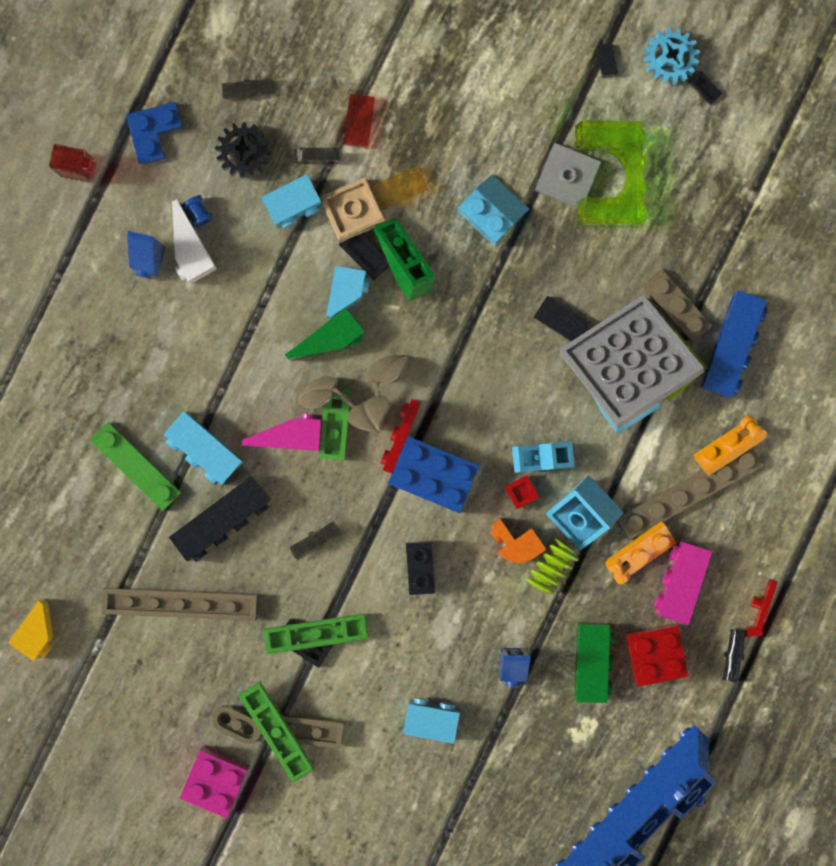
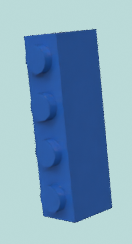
M739 290L733 293L700 389L726 398H732L734 394L737 395L742 386V380L739 378L742 370L746 371L749 366L751 356L748 353L750 347H754L757 343L759 332L756 330L759 322L763 323L767 315L768 308L765 307L767 300Z

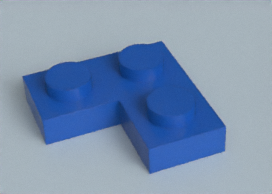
M176 102L126 114L138 163L144 165L165 159L159 134L183 128Z

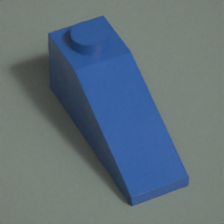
M128 231L127 244L130 269L136 271L135 276L151 279V275L159 276L165 246L153 236Z
M500 648V681H505L506 686H520L521 682H527L530 655L526 648Z

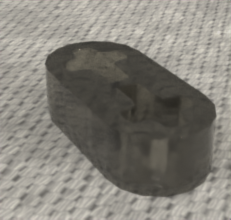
M296 148L294 149V163L303 165L342 163V149Z

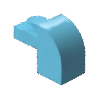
M572 441L512 447L515 473L574 467Z

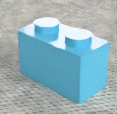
M307 174L261 197L276 227L282 226L283 229L296 223L295 219L302 215L309 217L319 211L318 207L322 206Z
M415 698L414 701H409L403 734L454 744L460 714L459 709H455V705L451 703L440 702V706L430 704L428 699Z

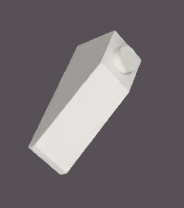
M176 199L172 201L175 260L178 263L175 270L182 281L187 279L192 284L217 270V267L181 204Z

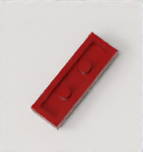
M411 399L410 404L404 403L399 415L403 417L401 426L394 427L390 440L394 441L390 451L385 450L380 464L384 465L383 471L393 473L421 402Z

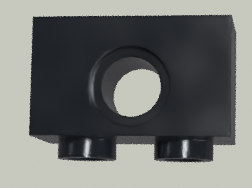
M431 541L406 542L409 595L435 594Z

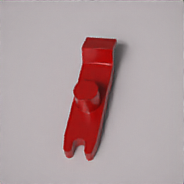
M769 579L763 598L753 596L750 607L758 609L754 625L745 626L747 638L762 636V629L776 590L777 581Z

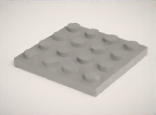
M644 294L559 349L560 355L618 429L704 373V367Z

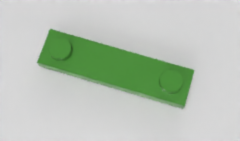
M107 422L90 439L162 511H165L182 493L110 422Z
M365 613L263 629L267 655L369 639Z
M259 681L238 695L292 783L315 770L314 765L263 683Z

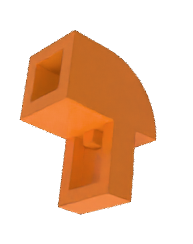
M500 518L491 523L494 528L490 531L498 544L502 541L505 544L497 552L508 561L514 563L528 562L546 550L532 528L513 538Z

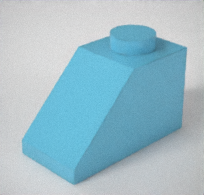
M335 266L326 315L328 319L333 318L344 308H350L362 299L363 293H368L370 278H366V271Z

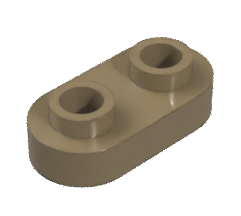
M221 706L213 714V726L218 731L242 743H254L261 735L259 728L250 715L231 706ZM228 714L231 718L230 722H223L222 715ZM251 725L254 732L251 734L246 733L245 726Z

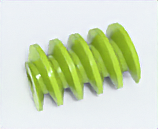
M556 538L554 539L558 546L550 544L548 546L552 554H542L546 562H536L540 571L531 569L530 572L534 579L525 578L527 582L544 594L554 595L555 592L551 585L560 586L561 583L557 577H567L563 568L572 570L573 567L569 560H579L574 551Z

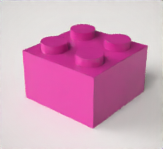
M203 746L197 755L179 799L227 819L250 765Z

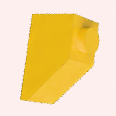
M45 599L39 600L8 642L32 661L39 657L44 658L52 648V645L49 643L54 637L49 606Z

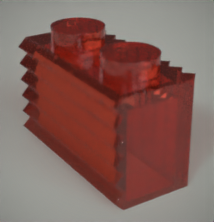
M59 144L53 145L49 167L61 178L65 177L66 179L70 178L71 180L75 179L76 181L80 180L87 183L90 181V177H94L96 162L85 150Z

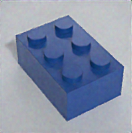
M407 436L388 484L460 513L479 465Z

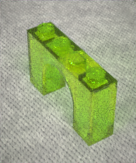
M582 120L575 125L576 151H603L610 153L620 161L625 172L623 189L616 197L582 198L577 201V227H638L644 224L647 209L643 205V195L646 193V181L643 180L646 158L645 155H642V145L645 142V131L642 129V122Z

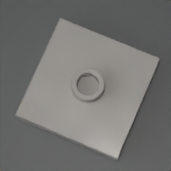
M554 143L534 191L582 210L601 161Z

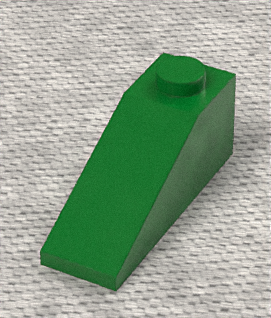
M397 217L374 226V231L394 278L408 301L410 302L430 293L436 276Z
M344 308L285 354V356L291 361L345 350L349 346L351 349H354L364 341L362 336L365 335V332L349 311Z

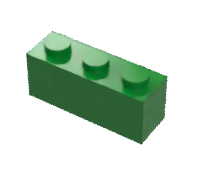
M577 622L574 699L576 702L608 703V697H612L613 685L612 681H608L609 671H613V655H609V646L614 645V630H610L608 623Z

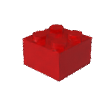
M671 623L624 633L634 684L638 687L689 677L678 625Z

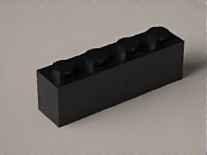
M251 476L169 536V539L186 562L192 559L197 562L208 554L205 549L214 544L217 547L228 539L226 534L232 529L238 532L249 524L247 518L255 513L258 517L270 508L268 503L272 500L257 479Z

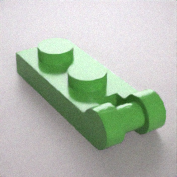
M343 389L341 392L351 400V389ZM333 394L331 400L323 408L319 458L345 460L348 431L347 416L350 406L337 394ZM332 401H342L341 409L332 408Z

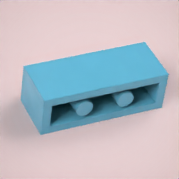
M185 411L181 413L163 434L168 438L166 443L176 452L181 449L188 455L185 460L196 469L199 466L207 472L204 476L214 485H217L218 482L221 485H225L244 463L239 456Z

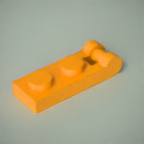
M748 415L741 420L738 426L693 456L701 468L710 476L762 442L766 438L767 432L762 426H757V421L753 416Z
M661 521L608 558L605 565L610 572L614 573L613 577L616 582L624 584L629 581L632 574L674 546L676 541L666 525Z

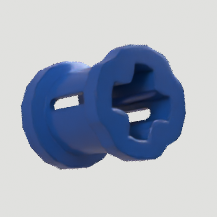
M201 195L194 196L181 205L183 210H187L193 221V228L201 227L214 218L211 213H208L202 203L203 197Z

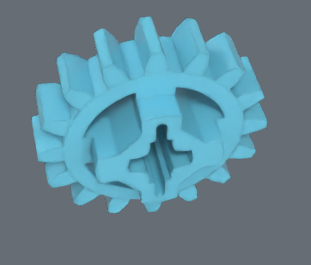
M670 28L666 29L665 35L658 31L656 39L650 38L648 41L651 47H645L644 53L649 55L643 60V63H650L646 70L647 73L654 71L653 79L656 80L662 77V84L664 85L668 79H671L673 85H676L678 78L683 82L686 81L687 74L692 75L695 72L692 66L699 64V60L694 58L700 53V50H693L697 43L696 40L689 42L687 39L690 34L680 35L681 29L679 28L675 34L671 32ZM659 46L661 54L655 60V50ZM668 53H669L670 55L675 54V55H676L675 60H674L673 58L668 59V58L666 57V56L668 55ZM685 54H687L688 61L687 65L684 67V62L682 59L685 56ZM663 68L671 70L672 72H667L663 70Z

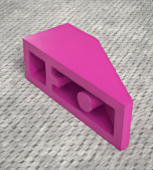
M302 414L301 418H294L243 439L242 445L320 451L322 420H317V415Z

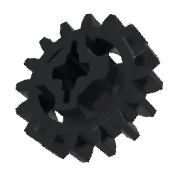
M246 122L242 123L241 128H238L233 123L232 131L224 129L225 138L220 136L217 138L222 145L215 147V150L221 153L216 158L218 162L225 161L221 166L224 171L231 168V176L234 177L239 172L241 179H244L245 173H249L253 178L254 170L257 169L262 173L261 164H269L265 155H271V150L265 147L270 144L269 139L262 140L265 133L263 130L256 133L257 126L255 124L249 129ZM249 135L254 137L259 142L260 146H257V144H252L250 142ZM238 136L233 143H229L234 137ZM245 142V145L249 151H245L242 159L241 154L238 150H242V146H244ZM227 155L237 159V166L229 161ZM253 158H257V160L253 164L248 166V163Z

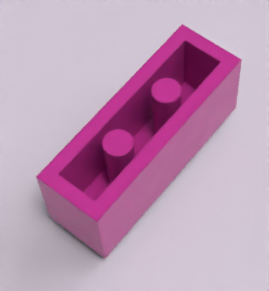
M681 541L678 542V546H673L669 558L673 560L670 570L666 569L662 578V584L665 586L662 594L657 595L654 603L657 615L689 625L712 551Z

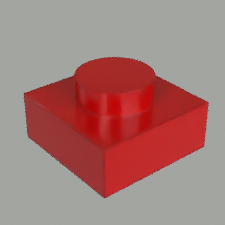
M527 475L504 487L516 510L539 498Z

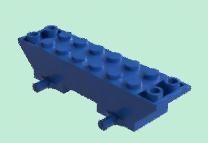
M695 725L692 728H686L680 734V740L673 747H668L662 753V759L656 765H651L644 772V778L638 784H633L628 788L625 793L626 797L620 803L613 804L607 811L608 815L602 822L595 823L589 830L590 834L585 840L578 841L572 847V853L566 859L560 860L555 866H638L645 858L639 849L672 814L682 819L696 805L703 807L701 803H706L704 796L717 783L710 776L709 738Z

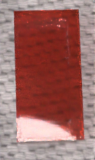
M350 94L343 141L344 146L369 149L375 97Z

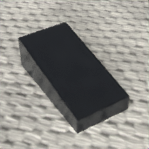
M613 45L596 46L601 78L617 76L618 70Z
M702 71L697 72L687 82L709 105H712L722 95L719 89Z

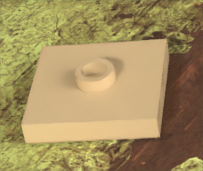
M366 177L319 197L339 243L386 222Z

